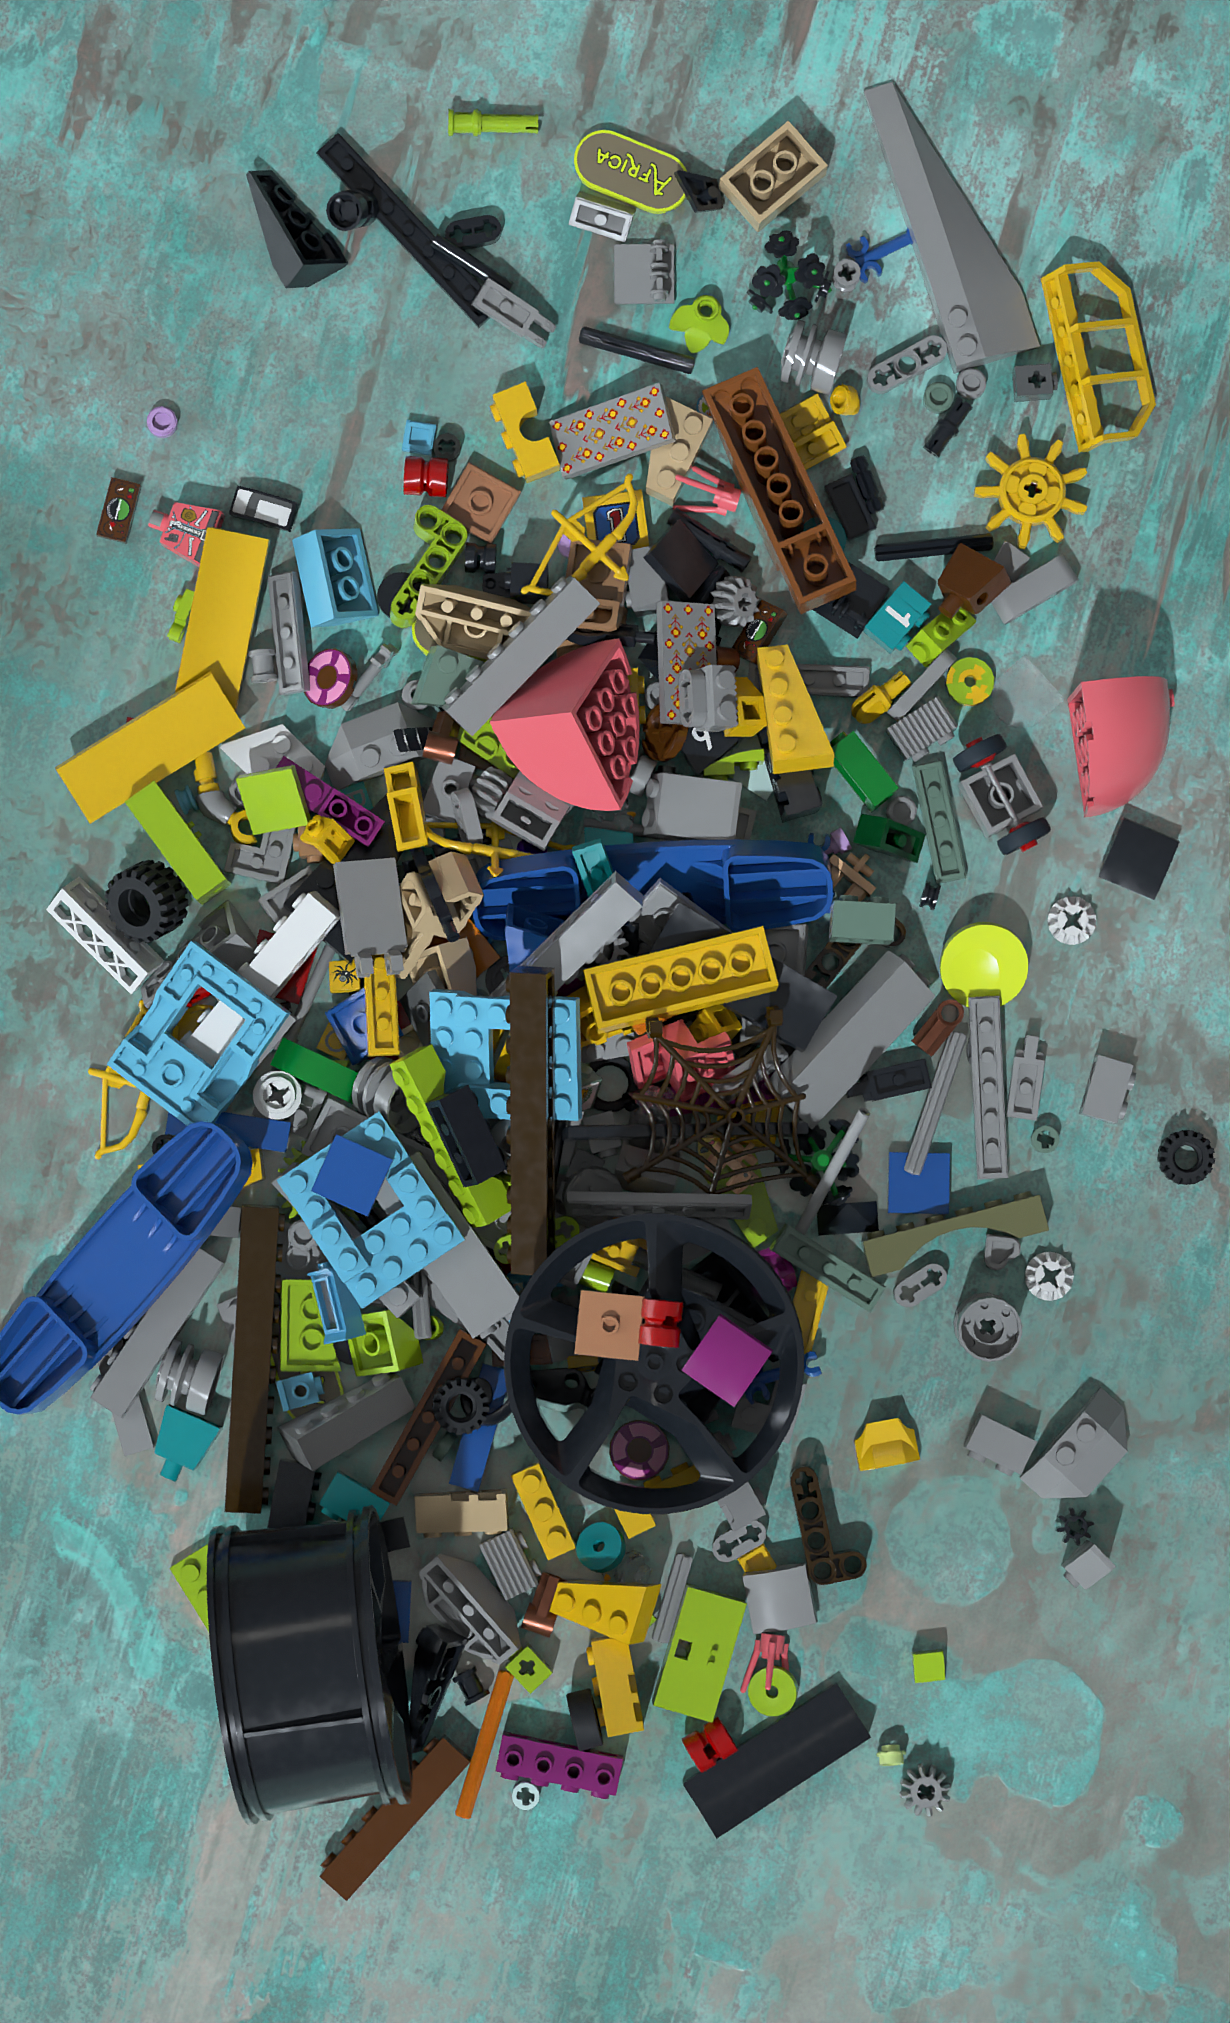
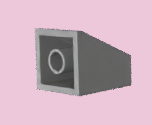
M668 773L651 774V778L646 785L648 801L647 808L642 816L643 835L677 841L735 839L742 783Z

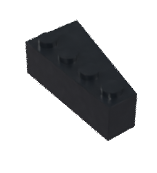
M764 727L756 734L761 749H764V761L782 823L817 813L822 807V797L812 776L814 775V770L773 774L767 728Z

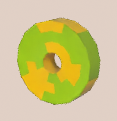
M966 657L958 660L951 666L946 675L945 686L948 695L955 702L963 706H975L981 704L990 696L994 688V676L986 662L978 658ZM972 677L975 680V685L968 687L964 682L965 678Z

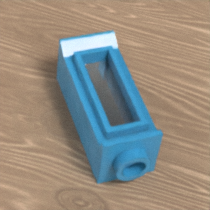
M329 1261L317 1264L319 1270L309 1272L307 1276L311 1275L325 1333L324 1345L365 1335L366 1331L360 1306L346 1284L342 1282Z

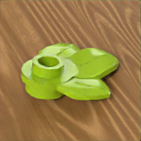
M710 295L698 297L692 305L679 307L669 323L670 330L685 332V343L692 354L704 350L711 340L724 345L729 335L728 322L721 316V305L715 297ZM705 306L712 309V313L708 316L701 313V309Z

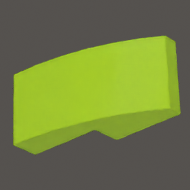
M764 749L744 751L722 758L704 769L703 778L728 781V778H733L735 775L734 766H739L741 771L757 770L758 765H763Z

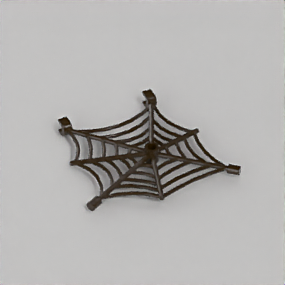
M778 1006L766 1007V1020L769 1028L750 1039L720 1048H697L664 1039L662 1037V1020L659 1021L658 1017L645 1018L648 1038H653L654 1062L644 1087L639 1093H633L632 1097L635 1100H639L647 1112L652 1135L650 1150L644 1164L639 1168L635 1166L622 1174L627 1184L629 1185L641 1178V1174L647 1171L681 1177L692 1182L707 1194H722L755 1183L795 1177H804L803 1181L816 1190L821 1179L813 1172H807L801 1157L797 1134L800 1100H804L806 1094H797L783 1075L776 1051L777 1027L783 1025V1009H779ZM764 1037L759 1048L745 1057L727 1063L702 1064L686 1061L674 1049L697 1053H720L741 1048ZM770 1040L775 1068L784 1086L792 1096L782 1098L772 1086L767 1075L764 1054ZM660 1043L670 1054L667 1076L657 1096L646 1095L645 1093L650 1087L658 1067ZM756 1055L751 1068L734 1077L722 1079L702 1077L692 1068H728L743 1063ZM676 1060L685 1069L681 1086L673 1100L661 1098L671 1079ZM759 1065L768 1089L777 1100L768 1102L760 1091L755 1076ZM688 1074L697 1081L695 1091L689 1103L678 1101L685 1089ZM747 1076L743 1085L732 1090L716 1092L708 1084L735 1082ZM751 1083H753L756 1094L763 1104L755 1105L749 1090ZM702 1087L710 1095V1098L704 1105L694 1104ZM740 1091L735 1104H727L721 1098V1096L732 1095ZM747 1096L751 1107L740 1109ZM715 1100L723 1109L709 1106ZM646 1102L658 1105L665 1116L668 1128L667 1142L663 1153L652 1160L650 1159L655 1149L657 1129L654 1115ZM795 1102L792 1117L793 1141L799 1164L789 1157L783 1139L782 1120L785 1104ZM664 1105L675 1107L681 1125L679 1144L671 1149L669 1147L672 1140L673 1127L670 1115ZM780 1106L777 1120L778 1139L781 1149L770 1141L769 1128L772 1108ZM681 1108L692 1110L696 1122L695 1134L684 1140L685 1120ZM767 1110L765 1136L756 1130L755 1123L756 1113ZM737 1111L736 1116L730 1119L731 1114ZM698 1112H703L706 1119V1128L701 1131ZM709 1114L723 1116V1118L711 1124ZM751 1114V1125L745 1120V1115ZM728 1123L725 1135H723L720 1131L716 1130L724 1124ZM741 1125L752 1134L740 1136L730 1141L734 1126ZM709 1133L718 1136L722 1141L720 1152L701 1138ZM758 1139L765 1145L744 1150L725 1158L728 1147L741 1141ZM698 1142L709 1149L718 1159L716 1167L702 1155L687 1146ZM681 1150L690 1154L714 1172L713 1177L708 1175L702 1168L686 1159L674 1156V1154ZM771 1150L783 1160L748 1166L720 1175L724 1163L760 1151ZM665 1159L682 1163L700 1173L711 1183L710 1188L682 1172L654 1166ZM788 1165L797 1171L795 1173L755 1178L716 1190L718 1181L744 1172Z

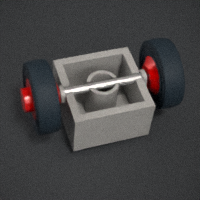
M995 734L984 740L982 737H979L966 744L967 749L953 758L957 770L964 772L973 767H981L982 771L961 781L958 787L985 838L987 839L1011 826L1014 828L1010 829L1008 835L997 841V845L1003 855H1008L1019 849L1023 853L1038 845L1037 840L1048 834L1051 828L1045 817L1038 818L1032 822H1023V819L1039 812L1043 806L1016 755L1013 754L992 764L991 761L994 760L995 756L1007 748L1001 734Z

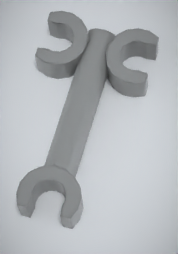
M391 643L388 645L382 644L380 651L370 659L372 663L352 687L354 688L352 696L340 706L345 711H351L358 702L359 697L382 668H387L390 660L399 653V650Z

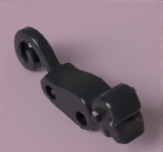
M574 1368L531 1370L532 1382L536 1388L535 1394L540 1406L563 1412L575 1409H583L586 1412L592 1404L596 1388L591 1389L587 1380L580 1370ZM472 1378L471 1380L479 1384L485 1391L489 1406L493 1400L491 1384L484 1378ZM574 1380L578 1386L570 1388L565 1384V1381ZM461 1394V1407L467 1416L470 1414L473 1404L470 1397ZM509 1399L498 1410L487 1414V1419L481 1426H495L508 1418L512 1413Z

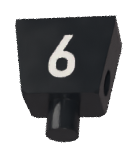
M688 727L687 737L680 751L695 776L700 777L705 768L720 760L741 742L742 737H725L724 730L706 732L696 731L695 727Z

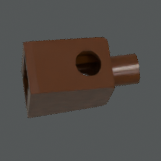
M960 543L938 579L937 584L945 598L938 606V609L950 619L955 616L960 608L972 614H979L1011 584L1005 567Z

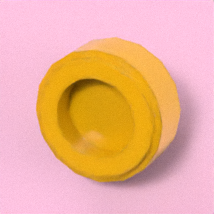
M841 384L834 388L830 397V405L833 412L845 416L856 415L859 412L860 399L857 390L853 386Z

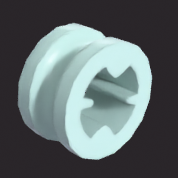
M525 1780L517 1783L513 1788V1803L522 1810L532 1809L539 1801V1789L537 1785L531 1784V1781ZM523 1787H528L529 1792L535 1795L534 1799H529L530 1803H523V1799L517 1797V1792H522Z

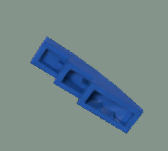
M168 1112L165 1134L176 1136L187 1125ZM222 1112L215 1122L224 1124L232 1129L245 1142L247 1147L285 1153L287 1151L291 1122Z
M483 1363L479 1377L486 1379L493 1389V1400L489 1405V1412H487L489 1414L498 1410L503 1405L507 1393L503 1368L492 1367V1365ZM497 1425L481 1426L470 1434H462L449 1484L476 1492L479 1491Z

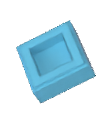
M407 420L402 451L432 456L437 425Z

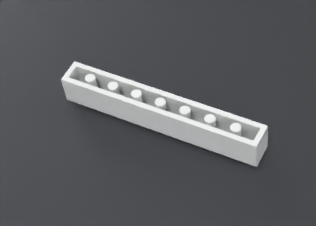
M316 891L310 892L307 895L302 893L292 905L295 909L288 918L283 916L273 928L276 932L269 941L267 939L263 940L254 951L257 955L250 964L248 962L244 963L237 971V973L272 999L277 996L340 920V912ZM216 998L219 1001L212 1010L210 1008L206 1009L198 1018L197 1022L200 1024L193 1033L191 1031L187 1032L180 1040L182 1044L213 1067L246 1021L218 998Z

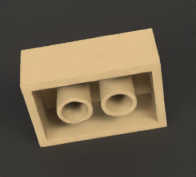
M788 120L720 178L719 189L757 232H760L826 176L828 165Z

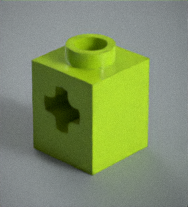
M529 1643L524 1647L521 1646L519 1650L512 1654L505 1666L530 1694L553 1673V1669ZM521 1660L526 1662L534 1661L532 1667L534 1671L532 1673L529 1670L522 1672L520 1670L522 1667Z

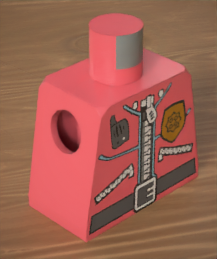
M175 502L170 515L153 510L148 526L163 532L160 538V543L163 547L199 567L207 527L221 528L225 516L220 510Z

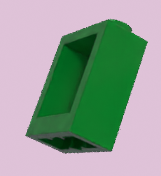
M854 730L848 735L843 731L830 742L834 752V767L871 813L895 795L899 787Z

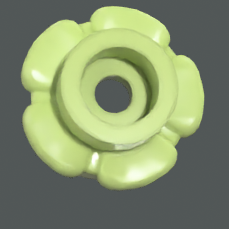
M900 1745L881 1746V1752H877L876 1756L879 1757L880 1766H897L904 1764L903 1755H906V1751H900Z

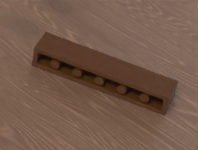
M459 1329L370 1492L395 1506L399 1504L441 1428L432 1409L433 1397L436 1395L439 1386L444 1385L447 1380H453L456 1377L469 1378L487 1345L485 1341L477 1337L472 1338L467 1331ZM459 1395L454 1396L450 1400L449 1411Z
M445 1734L440 1739L434 1736L423 1749L427 1754L419 1763L415 1759L413 1760V1790L410 1804L400 1805L396 1799L394 1804L385 1805L382 1803L378 1809L373 1805L361 1818L365 1822L358 1831L352 1828L342 1839L341 1843L344 1847L337 1855L332 1851L320 1864L323 1870L319 1877L344 1900L347 1901L471 1762V1757Z

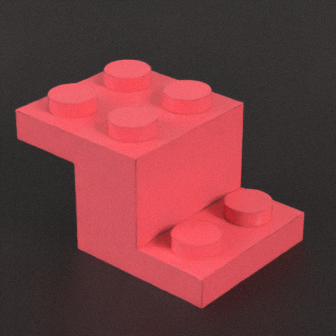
M682 1019L662 1027V1037L664 1039L681 1045L697 1048H720L731 1045V1040L726 1032L697 1043ZM647 1034L627 1042L633 1079L638 1089H642L647 1082L654 1062L653 1038H648ZM660 1043L658 1067L651 1084L665 1079L669 1068L670 1054ZM674 1048L686 1061L717 1064L734 1060L732 1050L720 1053H697ZM675 1060L669 1082L677 1093L681 1086L685 1069ZM735 1065L717 1069L692 1068L702 1077L721 1079L734 1070ZM688 1074L685 1089L679 1098L682 1102L692 1098L697 1085V1081L690 1074ZM701 1087L698 1095L703 1094L706 1091Z

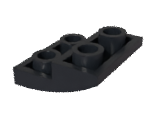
M1124 817L1099 872V877L1155 900L1180 841Z

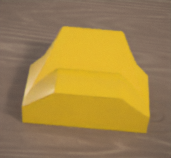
M899 1418L867 1423L861 1436L854 1440L860 1471L920 1460L914 1429L907 1428Z

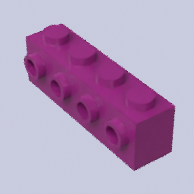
M503 1731L495 1771L501 1772L500 1777L508 1780L518 1781L520 1776L530 1778L531 1784L548 1787L550 1782L561 1785V1790L579 1793V1789L591 1791V1796L609 1799V1795L616 1796L623 1755L594 1749L580 1751L578 1746Z

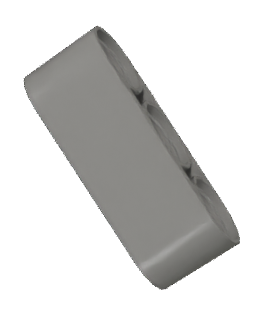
M1061 554L1010 584L991 604L1004 625L1072 586L1079 579L1065 556Z

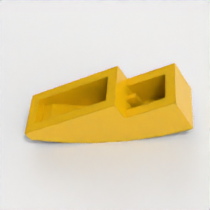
M408 762L383 768L388 790L386 794L398 852L428 845L424 804L418 770L415 764Z

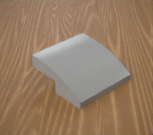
M807 1563L778 1565L773 1570L749 1571L742 1575L753 1634L794 1629L818 1622Z

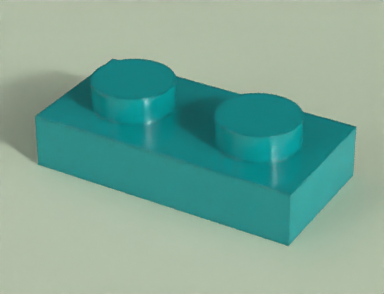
M602 838L572 847V853L588 897L614 873Z

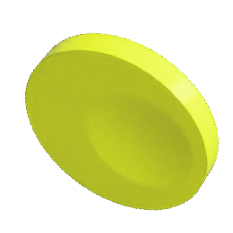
M976 922L960 928L947 940L940 956V975L948 993L960 1004L968 1007V997L999 996L1000 1006L1011 1001L1024 986L1028 974V957L1022 942L1010 929L993 922Z

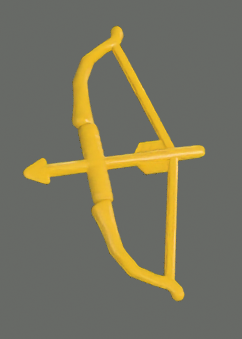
M631 473L625 476L623 484L568 519L557 510H552L551 515L561 524V527L530 585L521 588L522 594L533 592L550 596L553 593L551 589L540 588L536 585L563 534L572 542L580 541L591 551L581 562L580 567L572 574V577L578 582L587 577V573L599 560L615 573L614 578L623 581L629 579L625 566L620 568L606 553L617 540H622L629 525L635 518L638 501L631 483L633 479ZM627 489L630 499L628 513L620 524L596 546L584 535L585 527L577 519Z
M492 820L491 823H480L481 829H486V836L491 838V845L472 844L446 839L435 834L430 829L458 828L457 822H426L427 836L433 842L467 855L472 853L491 857V866H488L487 869L494 877H497L503 871L502 868H499V859L505 860L533 855L531 853L518 852L515 849L499 847V840L505 838V833L515 834L492 822ZM552 841L548 844L549 847L558 850H568L575 846L572 844L565 846Z
M142 999L138 1004L140 1011L125 1037L141 1022L143 1016L148 1012ZM107 1066L105 1071L96 1068L88 1069L90 1075L102 1078L100 1148L95 1152V1159H100L103 1154L125 1149L136 1138L148 1114L146 1110L150 1097L140 1090L136 1103L137 1109L129 1133L120 1143L106 1146L108 1086L120 1089L124 1085L137 1088L109 1066Z

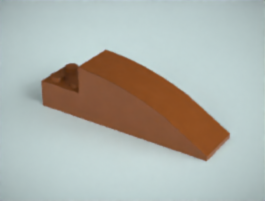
M758 366L702 390L727 457L776 571H781L800 614L856 591V578ZM813 518L816 527L804 531L805 522Z

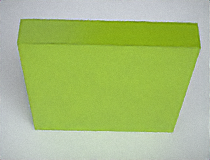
M295 765L243 774L236 778L253 835L306 826L311 820Z

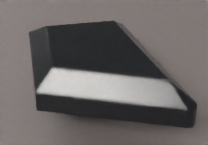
M681 170L674 172V176L695 213L723 209L716 178Z

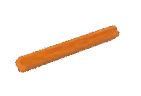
M506 1670L498 1671L455 1811V1815L460 1818L470 1819L514 1679V1676Z

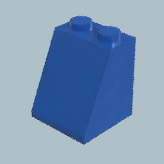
M508 903L505 937L510 972L518 965H521L565 920Z

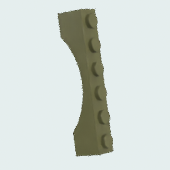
M1031 1191L1013 1195L1014 1201L1005 1204L1002 1203V1199L985 1202V1209L973 1212L972 1206L955 1210L956 1216L944 1219L943 1214L925 1218L926 1224L914 1227V1223L909 1222L896 1226L897 1232L885 1235L884 1229L866 1234L868 1240L861 1241L870 1277L901 1270L910 1257L923 1245L937 1236L953 1230L970 1227L989 1228L1007 1233L1016 1238L1049 1231L1040 1195L1032 1196Z

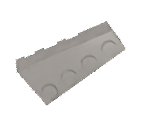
M393 1372L381 1373L374 1376L371 1381L278 1426L277 1429L292 1458L314 1471L416 1407L400 1376Z

